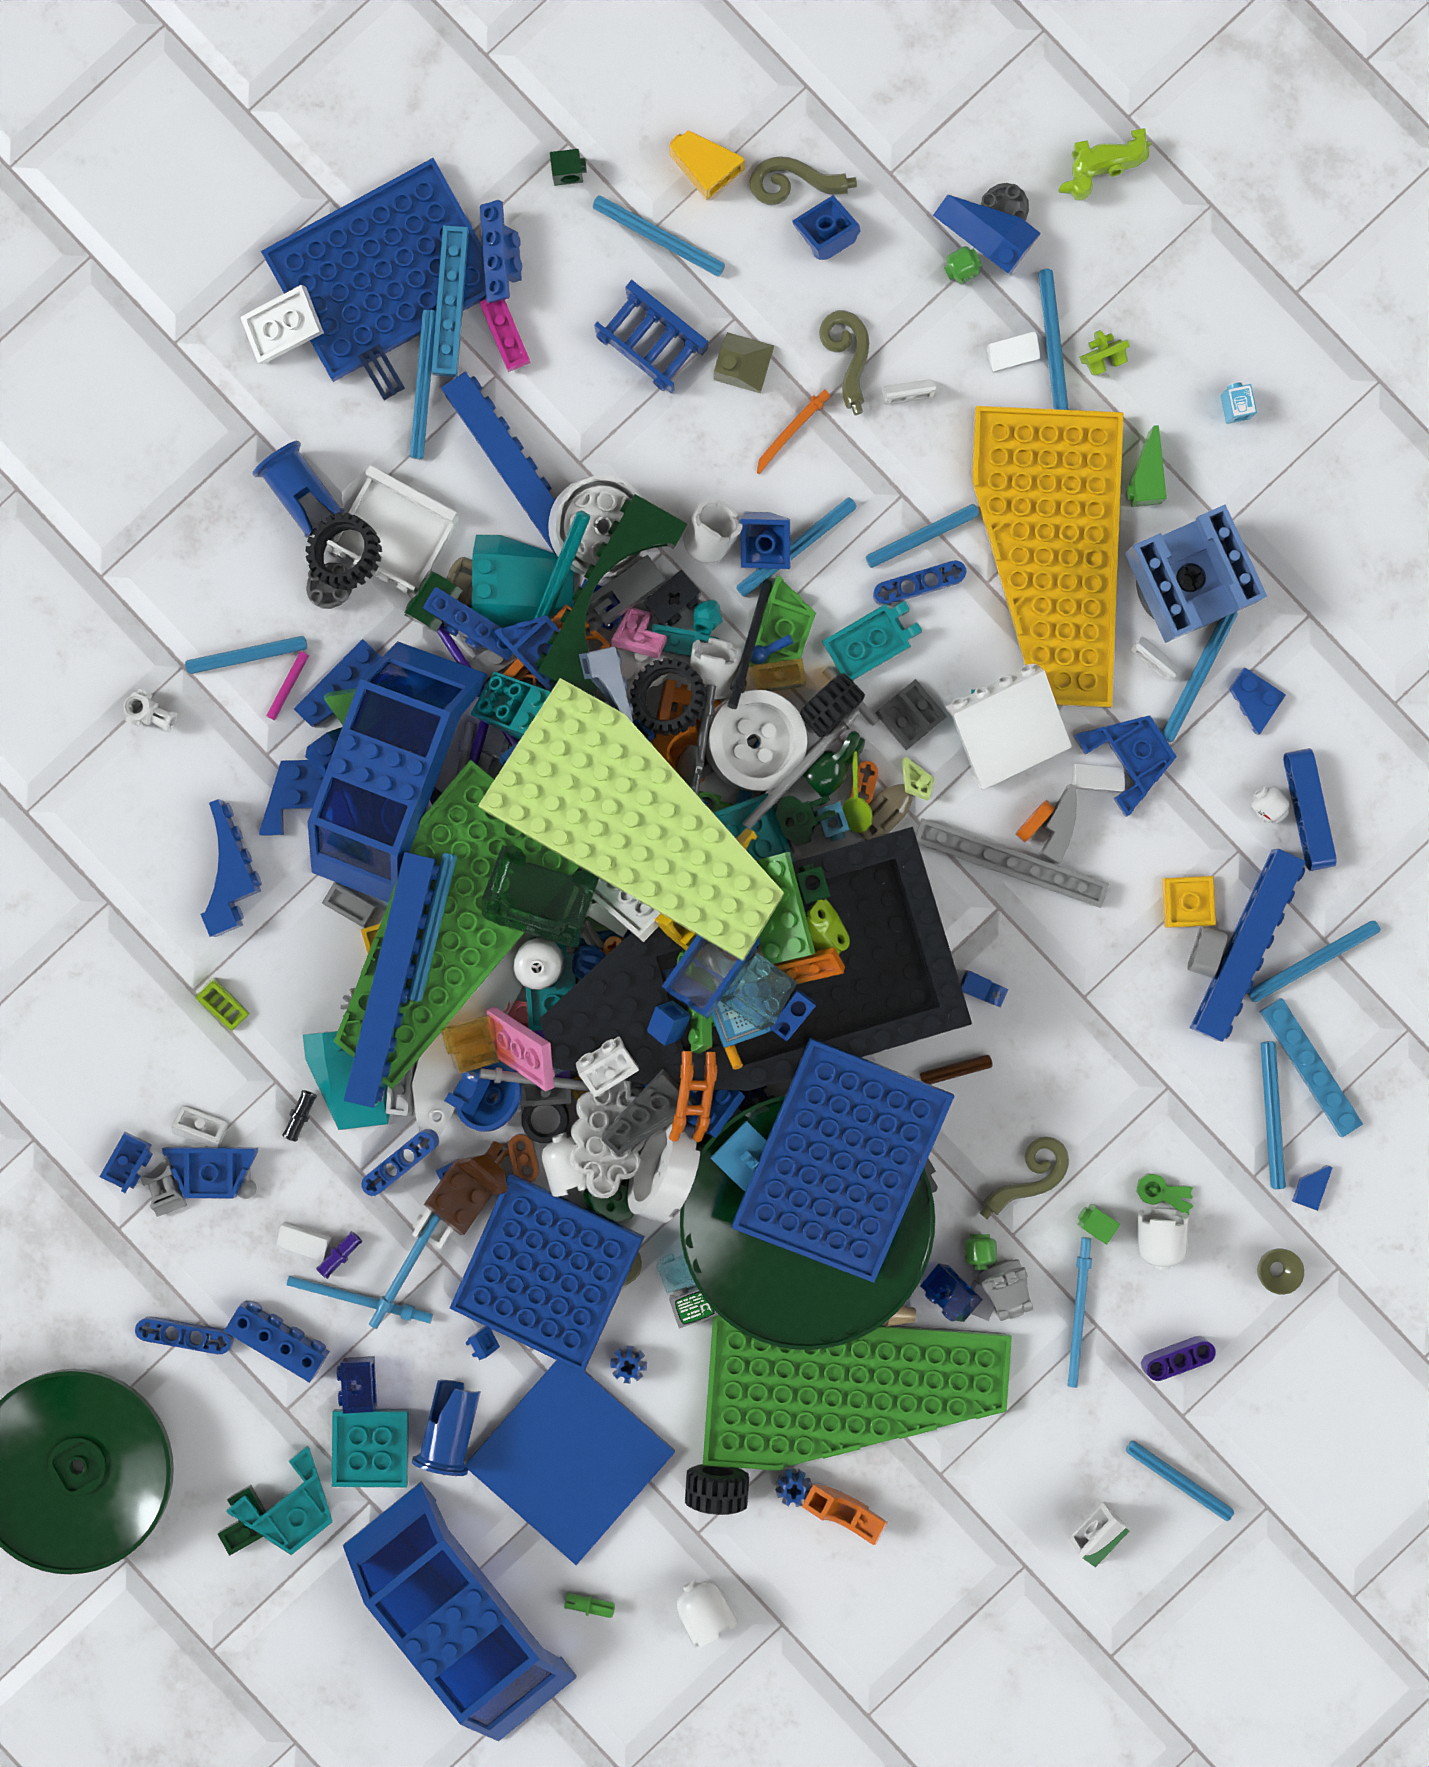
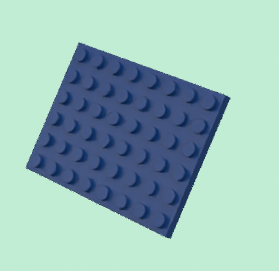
M434 158L427 160L261 251L284 294L300 285L307 288L324 332L310 340L333 382L362 367L363 364L358 355L380 344L386 354L421 335L423 310L436 311L443 225L468 227L469 229L463 311L486 299L483 246ZM374 352L376 359L379 358V352ZM369 356L365 358L367 363L372 361Z
M810 1037L758 1160L759 1164L755 1167L731 1224L732 1229L874 1283L955 1097L954 1094Z

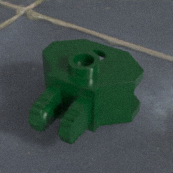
M792 795L781 798L775 815L784 837L797 845L810 842L815 826L819 825V822L836 815L835 810H828L822 815L816 816L813 809L830 801L829 796H824L812 802H803ZM790 818L794 820L793 826L788 825Z
M623 1179L617 1192L609 1198L594 1197L587 1188L582 1194L588 1210L607 1219L619 1222L631 1219L634 1215L628 1205L629 1179Z

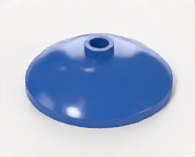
M495 1057L483 1058L479 1067L495 1070L496 1068H502V1071L517 1072ZM491 1080L474 1115L472 1116L456 1108L457 1114L461 1121L471 1129L480 1132L497 1130L508 1123L516 1113L521 1101L522 1084L507 1081L494 1083V1080Z

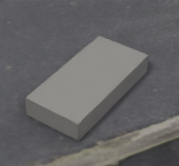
M337 882L333 883L322 902L325 906L363 928L367 927L378 906Z

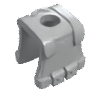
M1019 1259L998 1262L997 1264L990 1265L989 1270H982L976 1274L979 1283H981L984 1291L991 1298L995 1306L994 1311L1000 1321L1009 1318L1013 1319L1022 1316L1024 1312L1033 1310L1027 1286L1028 1275L1025 1267L1021 1266Z

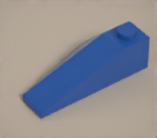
M951 195L945 197L933 214L935 218L1009 275L1012 274L1041 234L1020 217Z

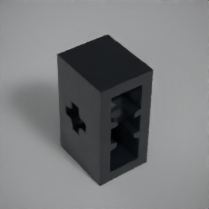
M681 569L665 585L651 595L644 604L661 625H670L672 627L682 618L680 614L687 608L692 610L701 601L699 599L701 591ZM671 596L673 598H677L679 596L678 605H676L675 603L669 605Z

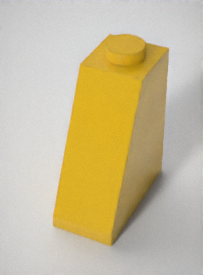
M689 130L683 135H676L669 145L671 158L706 200L743 172L745 168V160L742 156Z

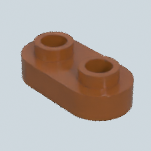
M516 1134L508 1143L514 1175L533 1182L540 1172L533 1141L526 1134ZM518 1142H524L526 1148L519 1150L517 1148ZM530 1166L532 1172L530 1174H525L523 1172V1167Z

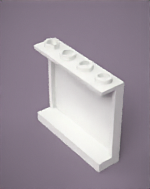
M370 465L365 473L368 478L348 513L356 515L367 522L380 538L381 543L379 544L382 546V552H379L382 558L381 562L376 561L379 567L375 571L374 576L386 583L389 580L397 583L396 588L408 595L410 592L416 594L420 589L421 582L429 575L460 517L457 512ZM342 531L334 537L333 541H327V544L333 548L331 552L342 559H345L346 556L353 559V565H356L361 559L364 551V539L358 531Z
M1036 663L1025 665L1020 668V671L1012 675L1002 676L997 682L989 686L979 687L974 693L966 697L956 698L952 701V704L946 706V710L953 717L972 766L973 773L971 774L974 782L982 790L1072 747L1045 671Z

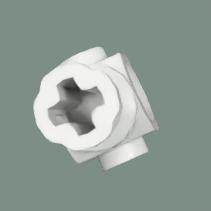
M138 689L137 693L133 692L125 700V711L123 715H126L125 721L139 726L140 722L147 725L153 723L164 728L165 732H170L174 728L178 713L160 708L158 702L151 700L152 694ZM142 702L143 709L136 714L134 707L136 703Z

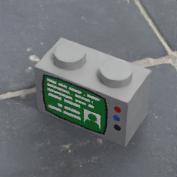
M687 1286L677 1288L672 1291L673 1295L669 1297L679 1329L718 1315L707 1303L697 1286L687 1289Z

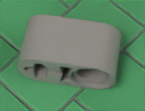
M1201 926L1192 948L1187 969L1213 978L1218 970L1227 942V933Z

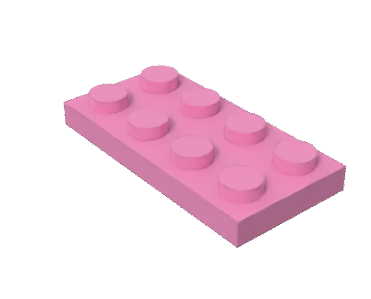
M498 1008L487 1009L491 1054L544 1091L553 1089L555 1072L552 1066L550 1042Z

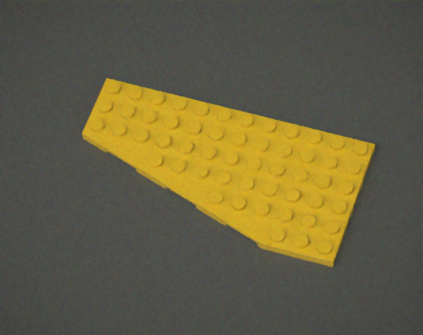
M976 406L974 410L972 485L1024 664L1036 663L1045 671L1057 706L1111 708L1113 697L1124 412Z

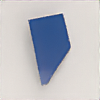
M1326 1165L1322 1169L1301 1177L1292 1202L1318 1211L1333 1167Z

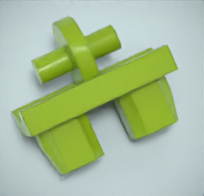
M1099 330L1094 332L1095 340L1088 343L1090 349L1096 347L1098 349L1079 357L1081 364H1087L1091 375H1099L1107 371L1103 358L1110 356L1112 365L1115 367L1128 362L1126 348H1129L1130 345L1128 340L1122 341L1121 339L1108 344V342L1114 340L1113 334L1104 335Z

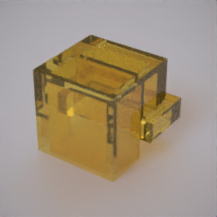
M489 1014L440 1029L446 1052L451 1055L453 1066L460 1074L499 1062L494 1042H492L497 1040Z

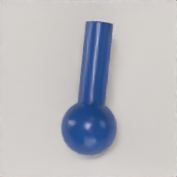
M790 634L764 647L755 645L751 662L755 665H761L766 662L769 655L793 644Z

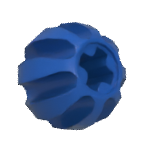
M594 945L580 947L575 952L572 960L573 974L581 980L606 957V954Z
M627 1345V1352L619 1348L614 1352L617 1358H612L610 1361V1367L617 1369L612 1374L616 1379L624 1377L623 1383L630 1384V1378H635L636 1381L640 1380L643 1377L640 1371L647 1370V1361H641L645 1357L644 1353L641 1350L637 1353L633 1352L634 1346ZM628 1360L630 1364H633L632 1369H629L627 1365L624 1366L625 1361Z
M792 1468L785 1470L787 1476L779 1475L776 1481L777 1485H779L775 1489L778 1498L784 1497L782 1503L788 1507L793 1502L795 1507L802 1506L801 1500L806 1499L810 1492L808 1489L812 1488L811 1479L804 1478L806 1473L800 1469L797 1473H792ZM793 1484L797 1485L795 1491L790 1490Z

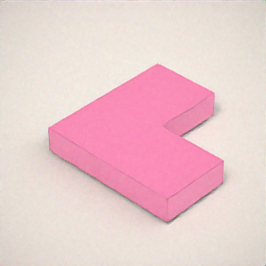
M632 607L623 616L611 639V646L658 659L667 642V636L647 631L646 629L652 619V613Z

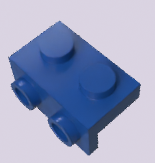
M124 1132L99 1177L121 1187V1192L126 1193L129 1187L134 1189L141 1176L137 1174L141 1165L146 1167L153 1153L149 1152L152 1144Z

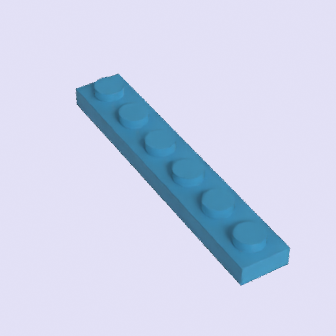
M443 225L431 372L434 376L458 377L469 238L468 227Z
M1279 998L1260 1010V1014L1339 1137L1343 1138L1363 1125L1285 1001Z

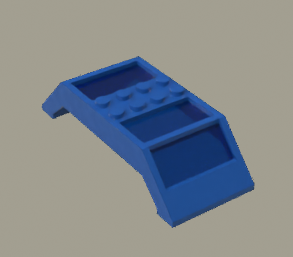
M397 641L360 679L307 821L312 873L389 903L399 877L404 852H410L419 823L425 814L460 717L476 697L480 696L488 674Z
M420 1481L345 1542L343 1548L364 1605L458 1723L499 1742L575 1680L577 1675L562 1657H557L539 1644L448 1530L437 1506V1500L423 1482Z

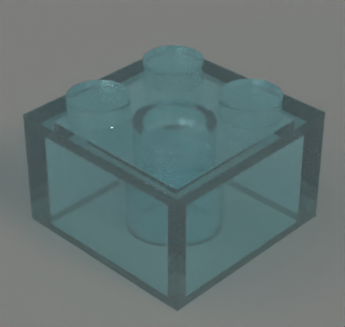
M756 952L750 956L720 1001L755 1027L763 1030L776 1023L797 982Z

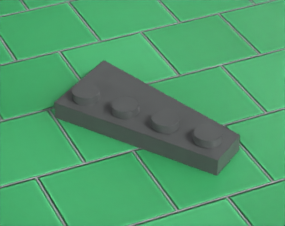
M662 1069L606 1129L602 1135V1141L619 1156L672 1123L674 1115H676L680 1085ZM689 1095L688 1105H696V1100Z

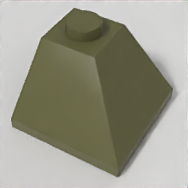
M727 332L714 369V380L761 394L774 345Z

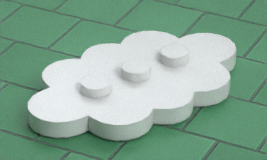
M623 1080L597 1097H594L591 1091L581 1095L576 1105L577 1114L580 1119L573 1124L571 1129V1136L576 1145L572 1149L570 1162L578 1173L587 1175L586 1187L597 1198L613 1196L619 1188L620 1179L634 1177L641 1167V1158L638 1151L645 1145L646 1139L619 1156L602 1141V1135L606 1129L636 1098L631 1096L630 1081Z

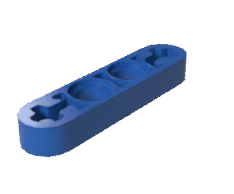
M955 560L881 582L874 589L873 599L878 605H890L959 584L966 576V567L962 562ZM952 567H955L956 570L960 569L961 573H959L957 579H955L954 575H950L945 578L946 583H943L941 569H943V574L949 573ZM928 573L935 574L938 577L937 585L928 586L925 583V576ZM909 580L913 582L915 589L912 593L902 591L901 583L903 581ZM896 583V590L900 597H896V592L889 594L888 600L878 596L881 588H884L885 591H890L894 589L892 584Z
M424 1129L412 1137L362 1179L363 1191L369 1196H376L383 1192L437 1148L439 1144L437 1133L432 1129ZM428 1137L430 1139L429 1143L420 1149L417 1145ZM405 1149H409L413 1152V1162H409L405 1159ZM388 1163L396 1167L397 1173L395 1176L387 1172L386 1166ZM378 1177H381L383 1180L373 1188L371 1183Z
M152 1316L143 1318L135 1327V1334L142 1341L217 1355L226 1353L234 1343L233 1336L224 1332V1329ZM147 1323L150 1324L149 1327L151 1329H158L162 1325L160 1332L152 1331L148 1335L146 1330L142 1329ZM168 1327H175L178 1330L179 1335L177 1339L171 1340L167 1337L166 1330ZM193 1331H198L202 1334L203 1341L201 1344H195L191 1341L190 1335ZM209 1333L211 1334L210 1339L217 1340L222 1336L223 1341L227 1342L222 1348L219 1347L218 1342L213 1341L206 1346L209 1340Z

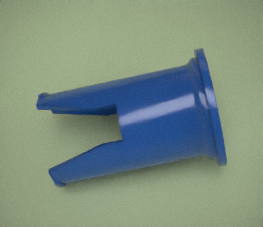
M293 441L264 459L254 469L253 476L262 477L303 531L304 536L308 538L314 535L312 533L313 528L299 499L311 492L334 515L337 513L342 514L344 510L340 508L299 452L301 443Z
M441 1379L437 1381L421 1451L418 1455L413 1456V1465L441 1475L465 1476L468 1474V1468L465 1466L464 1460L481 1391H464V1383L454 1380Z

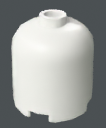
M704 500L696 508L685 531L683 541L688 554L695 560L702 563H714L721 560L727 554L743 526L737 519V511L730 505L720 500L717 503H707L708 501Z
M709 638L708 643H701L700 640H696L692 645L690 666L700 675L705 687L706 684L716 686L714 701L727 697L731 693V682L736 677L740 664L741 649H733V643L722 639Z
M547 938L529 940L519 948L515 956L514 972L516 978L522 985L530 989L542 990L548 988L560 978L564 970L565 958L555 942Z
M566 1133L553 1136V1142L549 1143L542 1152V1161L552 1195L555 1197L568 1195L567 1189L578 1187L579 1191L586 1189L587 1175L578 1173L570 1162L572 1149L576 1145L572 1136L567 1137Z
M1151 1208V1213H1145L1144 1210H1140L1138 1212V1249L1142 1259L1154 1265L1157 1270H1169L1171 1266L1180 1264L1187 1254L1189 1215L1187 1213H1182V1216L1177 1215L1176 1209Z
M694 1580L683 1587L685 1592L680 1595L676 1609L694 1648L697 1646L702 1648L720 1638V1631L726 1627L730 1631L738 1624L736 1616L716 1584L709 1581L697 1583Z

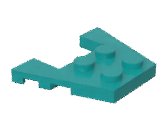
M308 1445L289 1459V1463L304 1482L261 1515L246 1495L226 1509L230 1516L237 1518L244 1525L263 1535L265 1539L290 1555L294 1554L333 1522Z

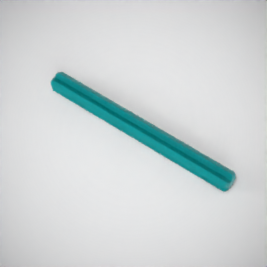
M577 511L535 618L545 615L551 618L590 520V515L585 511Z

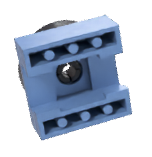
M1226 504L1198 516L1194 522L1162 535L1159 533L1141 541L1125 552V556L1136 578V588L1140 602L1146 612L1155 620L1165 643L1206 627L1267 597ZM1184 575H1189L1192 578V585H1188L1185 582L1180 583L1184 580Z

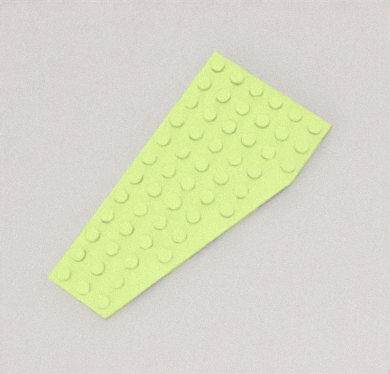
M561 678L478 805L483 811L741 961L745 960L784 896V892L624 713Z

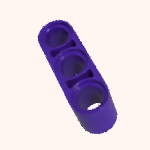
M1195 1336L1145 1355L1141 1361V1368L1152 1380L1162 1381L1212 1362L1215 1358L1216 1350L1204 1337ZM1206 1345L1205 1353L1197 1355L1198 1347ZM1182 1353V1361L1177 1364L1173 1363L1175 1355ZM1154 1362H1160L1159 1369L1156 1372H1150V1366Z

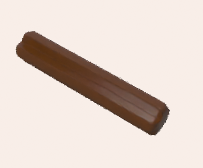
M983 1055L921 1072L920 1079L922 1082L931 1085L992 1068L993 1063L990 1055Z

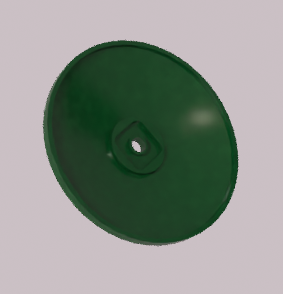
M62 1369L35 1376L11 1390L0 1400V1547L16 1560L41 1571L68 1575L83 1574L106 1568L122 1560L138 1548L152 1533L159 1523L170 1498L174 1465L171 1444L166 1429L154 1408L141 1394L125 1382L101 1372L87 1369ZM76 1459L81 1460L84 1464V1470L81 1472L73 1468V1461Z

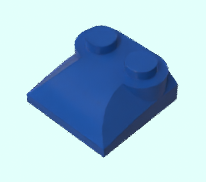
M834 195L792 221L795 228L812 248L814 257L819 260H827L849 247L856 241L857 236L861 232L857 221Z

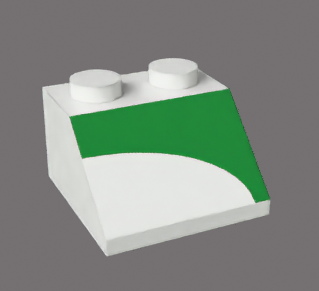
M1102 1503L1069 1539L1078 1555L1096 1568L1099 1563L1103 1564L1108 1560L1110 1552L1116 1545L1119 1546L1125 1542L1130 1530L1111 1509Z

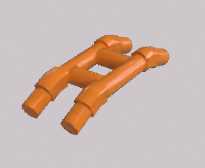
M692 1051L682 1052L681 1082L677 1109L669 1135L671 1141L677 1142L686 1125V1115L698 1116L696 1128L692 1136L693 1140L697 1142L702 1141L704 1133L707 1132L710 1123L709 1116L714 1083L717 1078L716 1052H705V1080H693ZM690 1091H703L701 1105H688Z

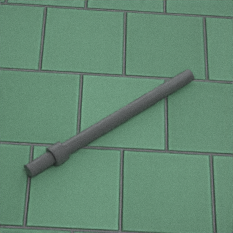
M706 684V708L701 711L703 716L700 720L697 738L698 759L703 760V762L711 716H714L715 712L713 703L716 686ZM702 773L700 775L697 774L694 792L697 796L699 795Z

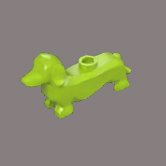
M1142 128L1131 131V136L1135 139L1128 141L1127 144L1103 143L1097 144L1090 149L1088 140L1076 142L1074 144V151L1071 154L1072 158L1076 159L1072 165L1074 179L1061 184L1058 190L1059 193L1071 194L1078 201L1085 200L1092 193V179L1094 176L1109 173V176L1115 177L1122 174L1124 170L1137 167L1145 162L1149 157V146L1152 145L1151 141H1146V129Z

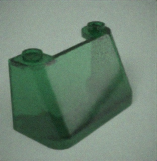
M502 845L482 897V916L491 922L566 946L576 947L580 943L600 878L585 869L577 871L573 877L526 862V856L520 848Z

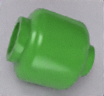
M964 246L947 256L948 265L944 269L950 281L955 279L957 283L963 284L979 275V268L982 267V264L975 249L970 250L969 247Z
M970 1234V1238L964 1241L965 1262L973 1265L974 1270H989L988 1265L997 1262L996 1240L990 1238V1234Z

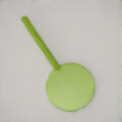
M854 751L852 753L853 797L845 801L842 809L849 829L856 833H863L870 828L873 816L869 804L863 798L858 797L857 752Z

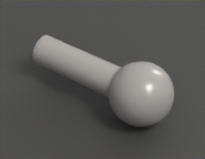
M250 1170L238 1190V1196L243 1199L253 1197L257 1189L256 1184L251 1180Z

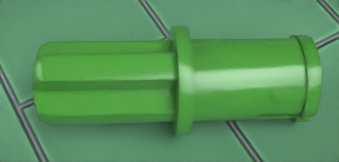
M567 1592L566 1600L568 1601L565 1602L564 1609L585 1612L586 1616L594 1614L607 1618L613 1617L615 1610L613 1602L595 1599L593 1595L586 1597Z

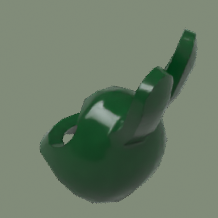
M852 731L837 753L832 750H826L805 771L803 776L821 797L831 795L844 783L847 777V767L853 763L852 753L856 751L858 758L863 751L865 739L860 737L858 732Z

